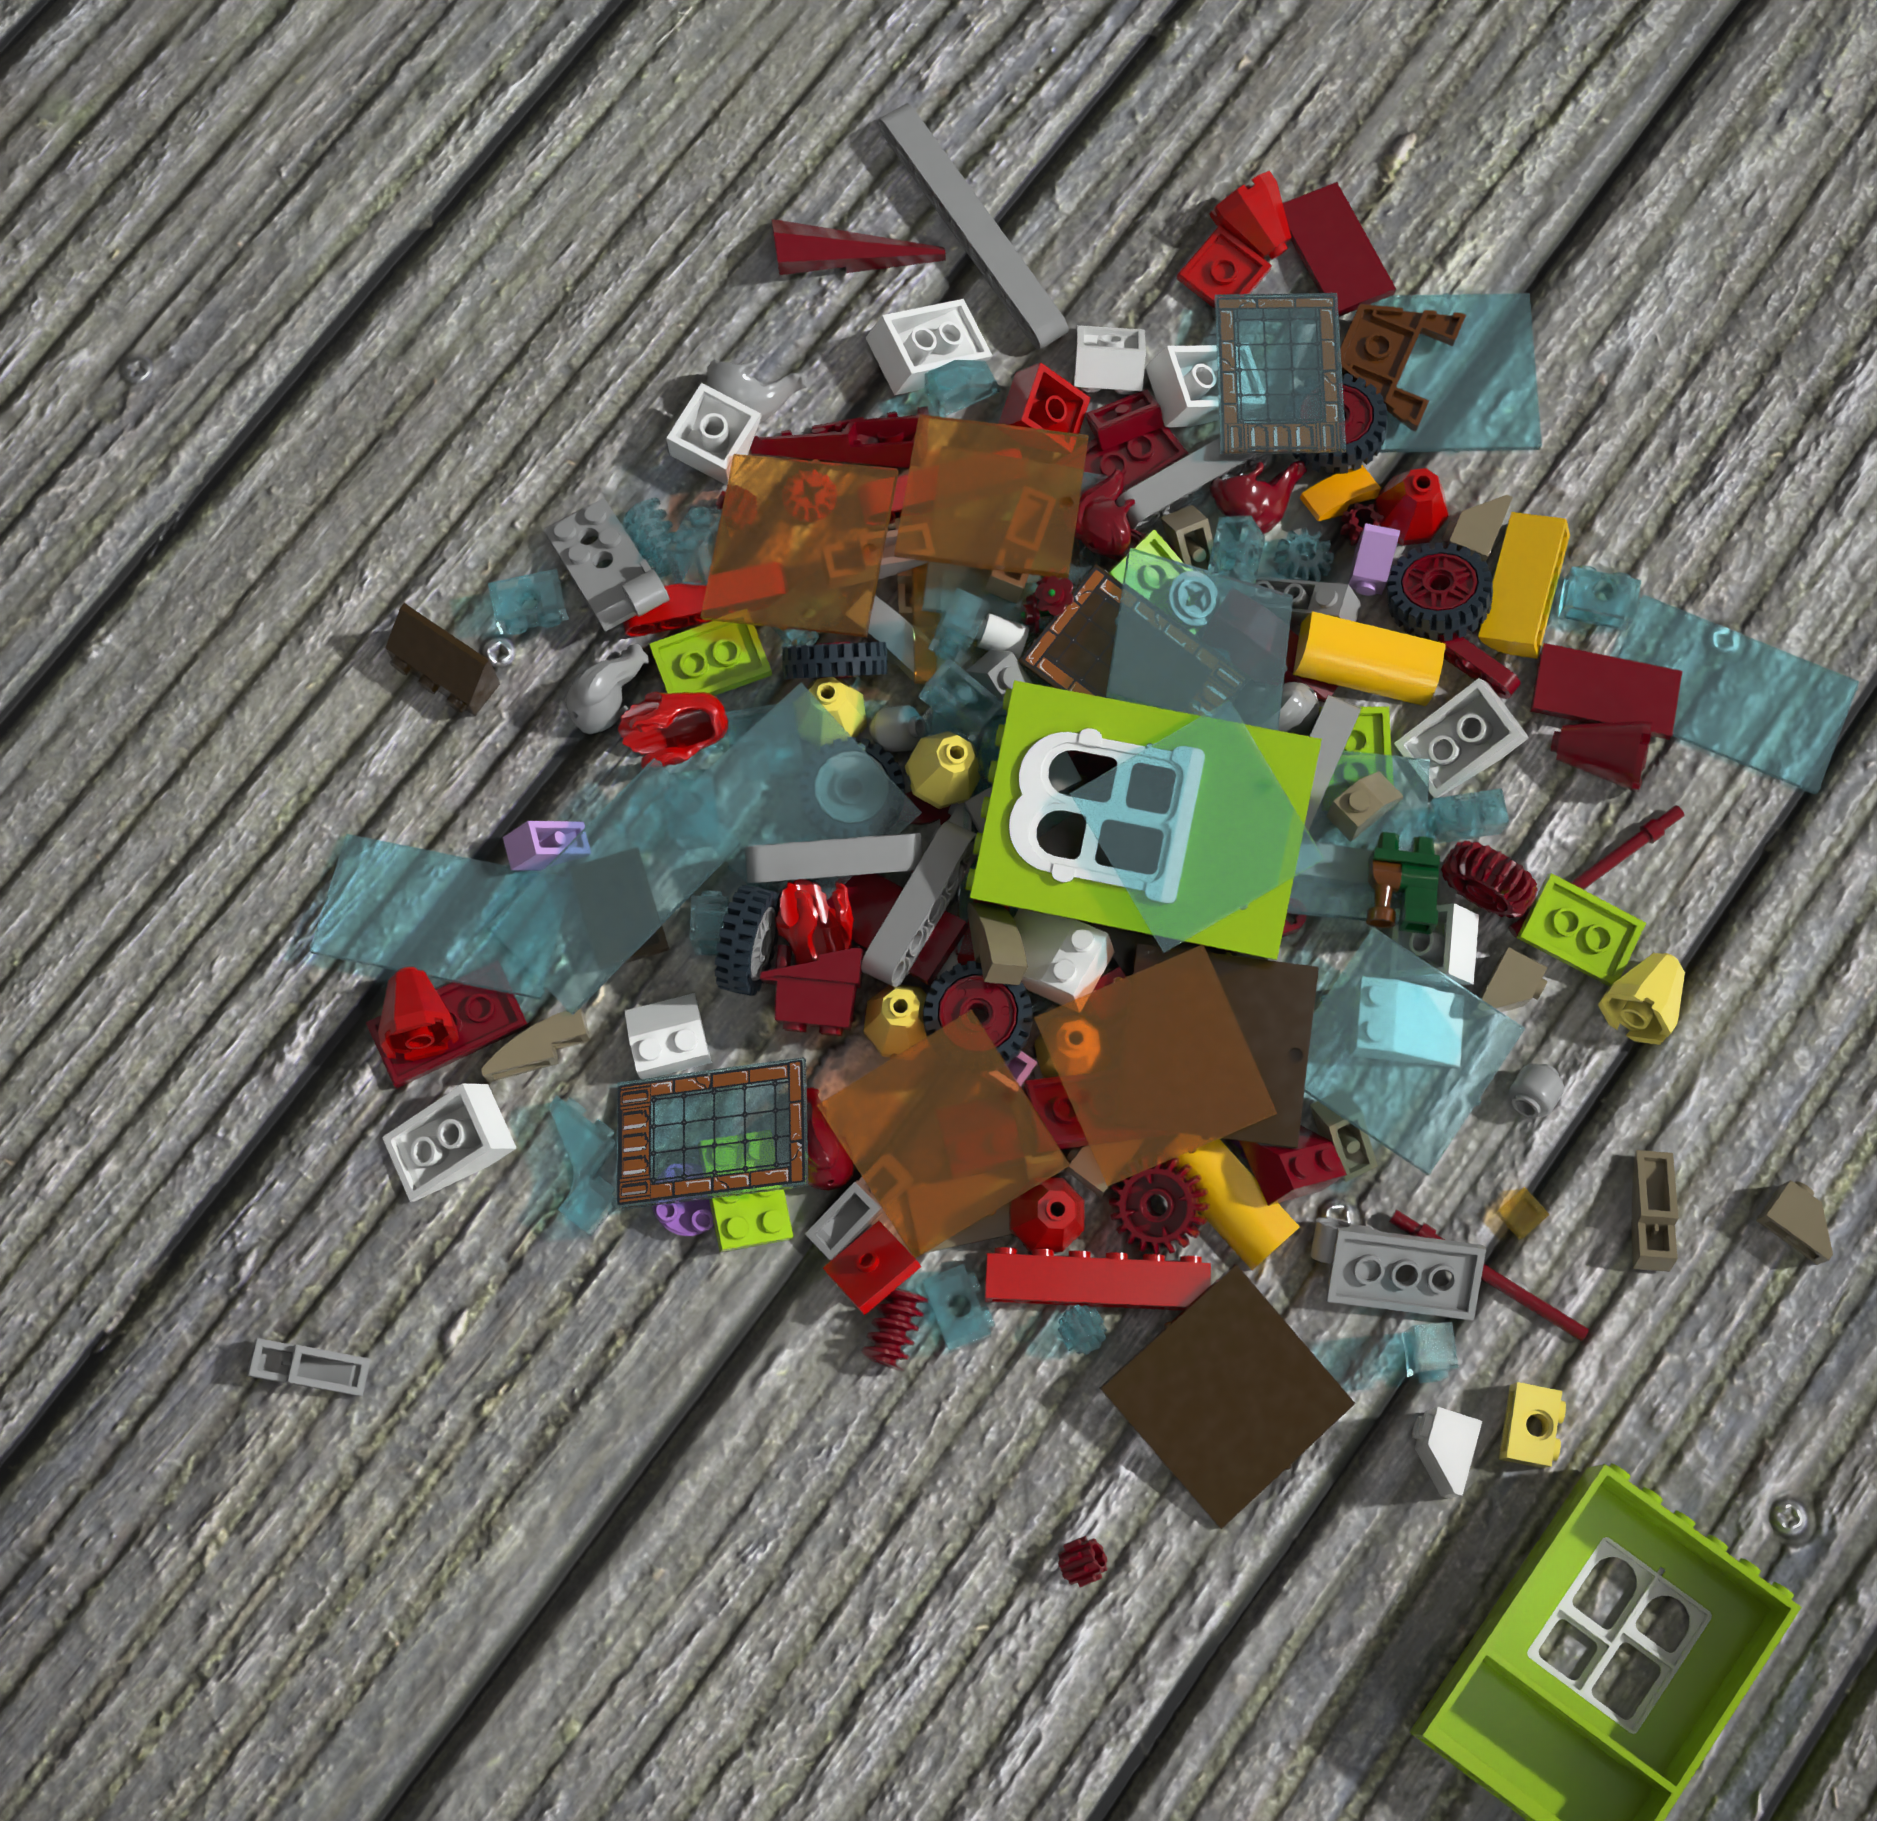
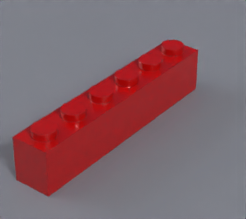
M997 1247L994 1253H987L985 1302L1183 1311L1211 1286V1263H1202V1257L1180 1256V1262L1165 1261V1255L1144 1254L1143 1260L1128 1259L1127 1253L1120 1252L1106 1253V1258H1091V1252L1069 1251L1068 1257L1054 1256V1251L1049 1249H1032L1031 1255L1017 1254L1016 1248Z

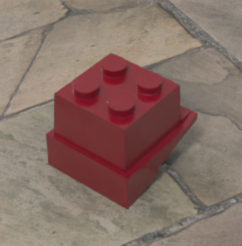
M778 945L776 968L761 972L760 979L765 984L777 985L775 1021L783 1024L782 1029L806 1033L807 1026L819 1027V1033L822 1035L841 1037L843 1030L851 1031L857 988L861 989L863 972L861 966L865 955L861 948H851L818 955V961L790 966L792 956L790 946Z

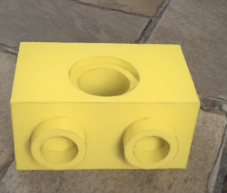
M1520 1382L1510 1385L1499 1460L1543 1469L1552 1467V1461L1558 1460L1561 1447L1560 1439L1556 1438L1558 1423H1563L1566 1412V1402L1561 1401L1562 1391ZM1530 1416L1538 1418L1542 1424V1432L1538 1437L1531 1435L1527 1430L1526 1422Z

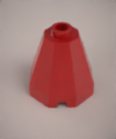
M1269 170L1251 179L1254 183L1253 186L1251 184L1247 186L1242 185L1218 203L1209 215L1217 226L1221 225L1262 258L1269 256L1273 260L1288 250L1286 243L1292 237L1278 183Z
M1427 468L1412 469L1392 477L1374 502L1375 512H1379L1380 515L1384 516L1379 526L1400 530L1397 543L1401 546L1430 543L1449 517L1444 489L1439 477Z
M415 967L399 969L388 980L378 1029L379 1041L387 1058L396 1059L395 1052L403 1053L404 1059L409 1061L443 1054L448 1049L447 1042L450 1039L453 1044L459 1040L457 1026L425 971L418 970Z
M1032 1177L1009 1199V1230L1015 1237L1021 1240L1029 1252H1032V1249L1053 1250L1054 1253H1061L1084 1231V1199L1064 1178ZM1051 1206L1052 1210L1056 1211L1057 1217L1052 1215L1050 1211Z

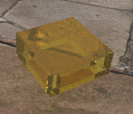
M1525 1187L1495 1212L1519 1240L1523 1239L1550 1215Z

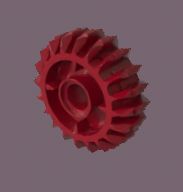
M1470 841L1457 842L1443 861L1444 864L1441 868L1442 877L1447 881L1449 887L1455 889L1458 895L1463 896L1469 902L1487 910L1489 913L1493 912L1500 917L1506 916L1508 918L1522 917L1536 898L1535 895L1538 891L1537 883L1532 878L1531 873L1525 871L1521 864L1513 861L1512 857H1507L1501 851H1496L1489 845L1483 846L1479 842L1472 843Z
M1164 1154L1156 1155L1155 1165L1151 1157L1146 1155L1142 1157V1167L1136 1161L1128 1164L1132 1175L1126 1171H1121L1118 1174V1177L1125 1185L1115 1183L1111 1187L1115 1193L1120 1194V1198L1109 1199V1205L1119 1206L1120 1211L1110 1216L1112 1220L1122 1218L1124 1224L1116 1230L1119 1234L1127 1230L1131 1232L1126 1240L1129 1245L1139 1238L1141 1239L1140 1251H1147L1150 1243H1152L1154 1254H1161L1164 1243L1167 1251L1171 1254L1176 1252V1241L1183 1248L1190 1245L1186 1233L1194 1238L1200 1235L1199 1229L1193 1223L1204 1225L1207 1222V1218L1197 1213L1198 1211H1205L1210 1208L1209 1203L1199 1202L1198 1197L1208 1194L1207 1188H1202L1196 1191L1194 1184L1200 1182L1202 1177L1199 1174L1191 1179L1186 1176L1192 1168L1189 1163L1185 1164L1179 1171L1177 1169L1179 1158L1176 1156L1172 1157L1166 1166ZM1154 1194H1159L1166 1199L1167 1210L1164 1214H1159L1153 1210L1151 1199Z

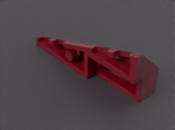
M771 219L779 275L846 267V273L946 261L944 247Z
M928 406L918 407L917 414L898 417L895 411L887 413V418L864 419V417L814 425L812 426V433L792 435L791 430L781 431V436H754L750 447L751 454L921 469L927 458Z

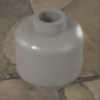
M910 705L884 707L878 711L871 721V737L875 743L883 746L886 752L910 751L915 749L919 740L924 736L925 722L919 716L916 709Z
M1528 1064L1521 1069L1511 1084L1509 1095L1513 1107L1521 1115L1528 1118L1545 1117L1552 1112L1564 1092V1085L1558 1072L1548 1064Z

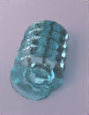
M650 498L634 505L625 514L623 525L626 530L630 531L629 536L636 543L635 546L639 553L642 554V558L646 559L651 569H654L659 577H664L676 572L687 563L686 557H679L685 551V546L681 543L675 544L679 539L678 533H668L673 528L672 522L669 520L663 521L667 513L663 509H658L661 504L658 498Z

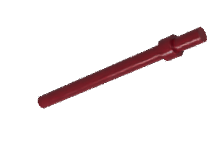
M1675 805L1657 819L1651 818L1639 827L1640 831L1570 883L1584 890L1648 842L1653 844L1663 837L1666 829L1685 816L1683 810L1678 805ZM1528 913L1508 927L1515 938H1517Z
M1397 1209L1389 1220L1391 1224L1411 1236L1445 1240L1435 1234L1437 1230L1425 1222L1419 1224ZM1483 1265L1481 1280L1582 1342L1589 1331L1587 1327L1487 1265Z

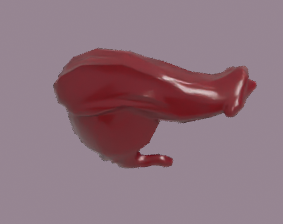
M1303 461L1293 462L1286 470L1280 472L1269 481V483L1256 480V477L1264 469L1263 463L1258 462L1256 468L1247 475L1241 472L1239 476L1224 480L1216 478L1211 482L1210 492L1215 499L1216 506L1224 516L1235 522L1242 533L1247 536L1257 537L1270 532L1282 520L1295 483L1307 472Z
M1115 469L1108 478L1082 491L1071 501L1063 513V521L1067 533L1073 536L1074 539L1082 540L1083 544L1091 552L1098 555L1118 557L1128 549L1131 542V531L1126 514L1130 507L1135 504V500L1128 499L1120 507L1115 504V500L1122 494L1124 488V476L1118 469Z
M814 1087L803 1088L804 1182L820 1190L829 1191L843 1188L853 1175L854 1156L846 1136H841L840 1133L830 1128L827 1108L818 1097L820 1091Z

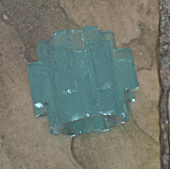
M1075 1305L1074 1308L1063 1313V1317L1059 1319L1061 1326L1058 1328V1331L1068 1351L1074 1349L1079 1355L1081 1353L1087 1355L1101 1347L1100 1344L1106 1339L1104 1332L1107 1329L1096 1308L1090 1310L1086 1305L1083 1307Z

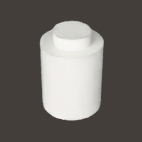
M988 613L986 619L979 618L973 638L978 639L977 647L988 651H1012L1018 660L1025 646L1029 627Z

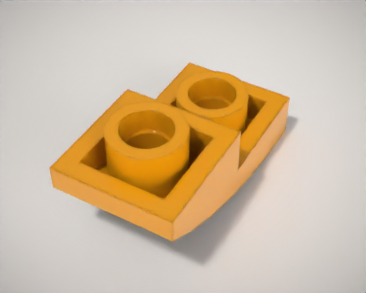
M1361 465V468L1356 471L1350 468L1348 473L1340 474L1339 472L1313 485L1301 493L1300 500L1317 521L1342 516L1350 504L1376 498L1381 487L1366 468Z

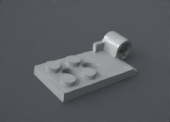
M605 498L544 529L546 537L605 632L636 615L639 617L670 600L659 576L654 569H651L646 559L642 558ZM588 537H598L593 544H582ZM613 560L608 567L597 568L601 561Z
M1321 1217L1316 1219L1310 1256L1317 1261L1332 1264L1326 1295L1327 1302L1474 1320L1486 1248L1480 1244L1373 1231L1370 1226L1354 1225L1341 1219ZM1403 1265H1411L1415 1268V1274L1412 1279L1406 1282L1398 1281L1395 1278L1397 1269ZM1445 1269L1451 1272V1280L1445 1286H1435L1432 1283L1433 1275L1437 1271Z

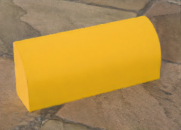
M1511 512L1492 583L1493 597L1491 610L1487 614L1484 623L1481 624L1478 635L1479 639L1488 647L1509 655L1538 659L1570 537L1566 518Z
M1312 611L1301 622L1293 675L1426 706L1432 699L1440 679L1445 644Z
M1180 1133L1159 1153L1165 1155L1166 1166L1172 1157H1178L1179 1164L1177 1169L1179 1171L1185 1164L1189 1163L1192 1166L1191 1171L1186 1175L1189 1179L1198 1174L1202 1177V1180L1194 1184L1196 1191L1207 1188L1208 1194L1198 1197L1199 1202L1209 1203L1210 1208L1205 1211H1199V1213L1207 1218L1208 1223L1251 1270H1254L1300 1227L1279 1203L1267 1205L1256 1178L1219 1138L1210 1137L1204 1140L1200 1135Z

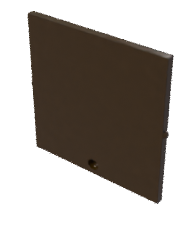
M1137 944L1114 1124L1200 1135L1204 1140L1215 1137L1298 1148L1319 967L1232 956L1230 952L1215 954Z
M1237 1264L1230 1267L1173 1321L1166 1322L1161 1332L1099 1387L1220 1529L1224 1528L1284 1470H1289L1292 1467V1463L1356 1404Z

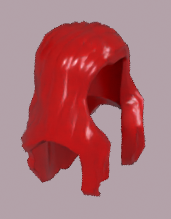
M655 691L646 694L645 699L639 704H632L630 706V709L621 716L618 732L623 738V745L630 747L633 752H639L641 755L647 754L641 758L643 770H649L650 768L658 769L668 764H681L700 750L717 743L725 736L728 730V718L723 704L710 693L682 692L666 694Z
M797 879L793 883L788 881L784 890L779 893L778 904L780 908L775 918L778 934L788 941L794 953L796 965L818 961V955L851 949L854 919L848 898V888L844 884L835 883L836 889L832 892L835 909L828 906L826 894L822 892L817 882H811L806 879Z

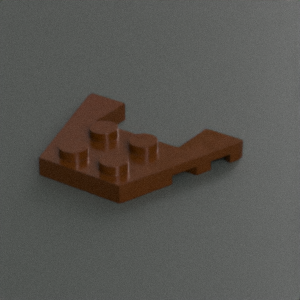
M1360 304L1337 354L1338 372L1345 376V373L1353 375V382H1356L1359 377L1366 380L1365 388L1372 384L1376 388V394L1381 393L1387 411L1410 430L1416 432L1429 400L1397 388V384L1419 334L1453 346L1466 314L1454 312L1453 315L1437 314V311L1424 310L1423 313L1403 311V308Z

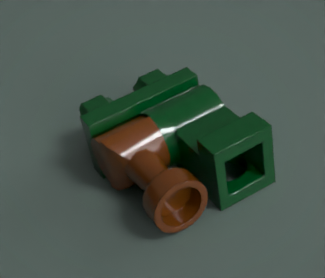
M1381 832L1368 860L1369 871L1367 879L1368 884L1374 889L1375 906L1367 910L1366 924L1377 928L1394 927L1396 911L1390 908L1392 892L1401 893L1398 931L1431 935L1438 925L1437 889L1439 881L1438 867L1440 865V855H1435L1433 838L1414 837L1411 843V852L1399 850L1400 835Z

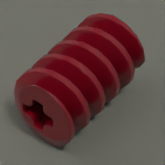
M896 1288L884 1298L889 1303L878 1304L876 1307L877 1311L884 1318H873L871 1321L872 1325L879 1330V1332H869L866 1336L874 1346H864L861 1352L879 1365L903 1372L905 1370L897 1365L896 1362L897 1360H909L910 1356L901 1350V1347L914 1345V1341L906 1333L907 1331H919V1327L911 1319L912 1317H924V1313L916 1307V1304L928 1303L929 1300L916 1293Z

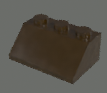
M406 603L400 607L385 647L392 659L390 664L406 676L410 672L418 677L419 680L417 682L428 692L435 694L438 691L446 696L447 699L445 701L456 711L463 713L466 710L476 716L500 685L490 660Z

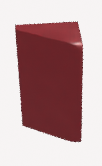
M1147 389L1085 414L1086 420L1102 450L1159 429L1164 424L1161 406Z

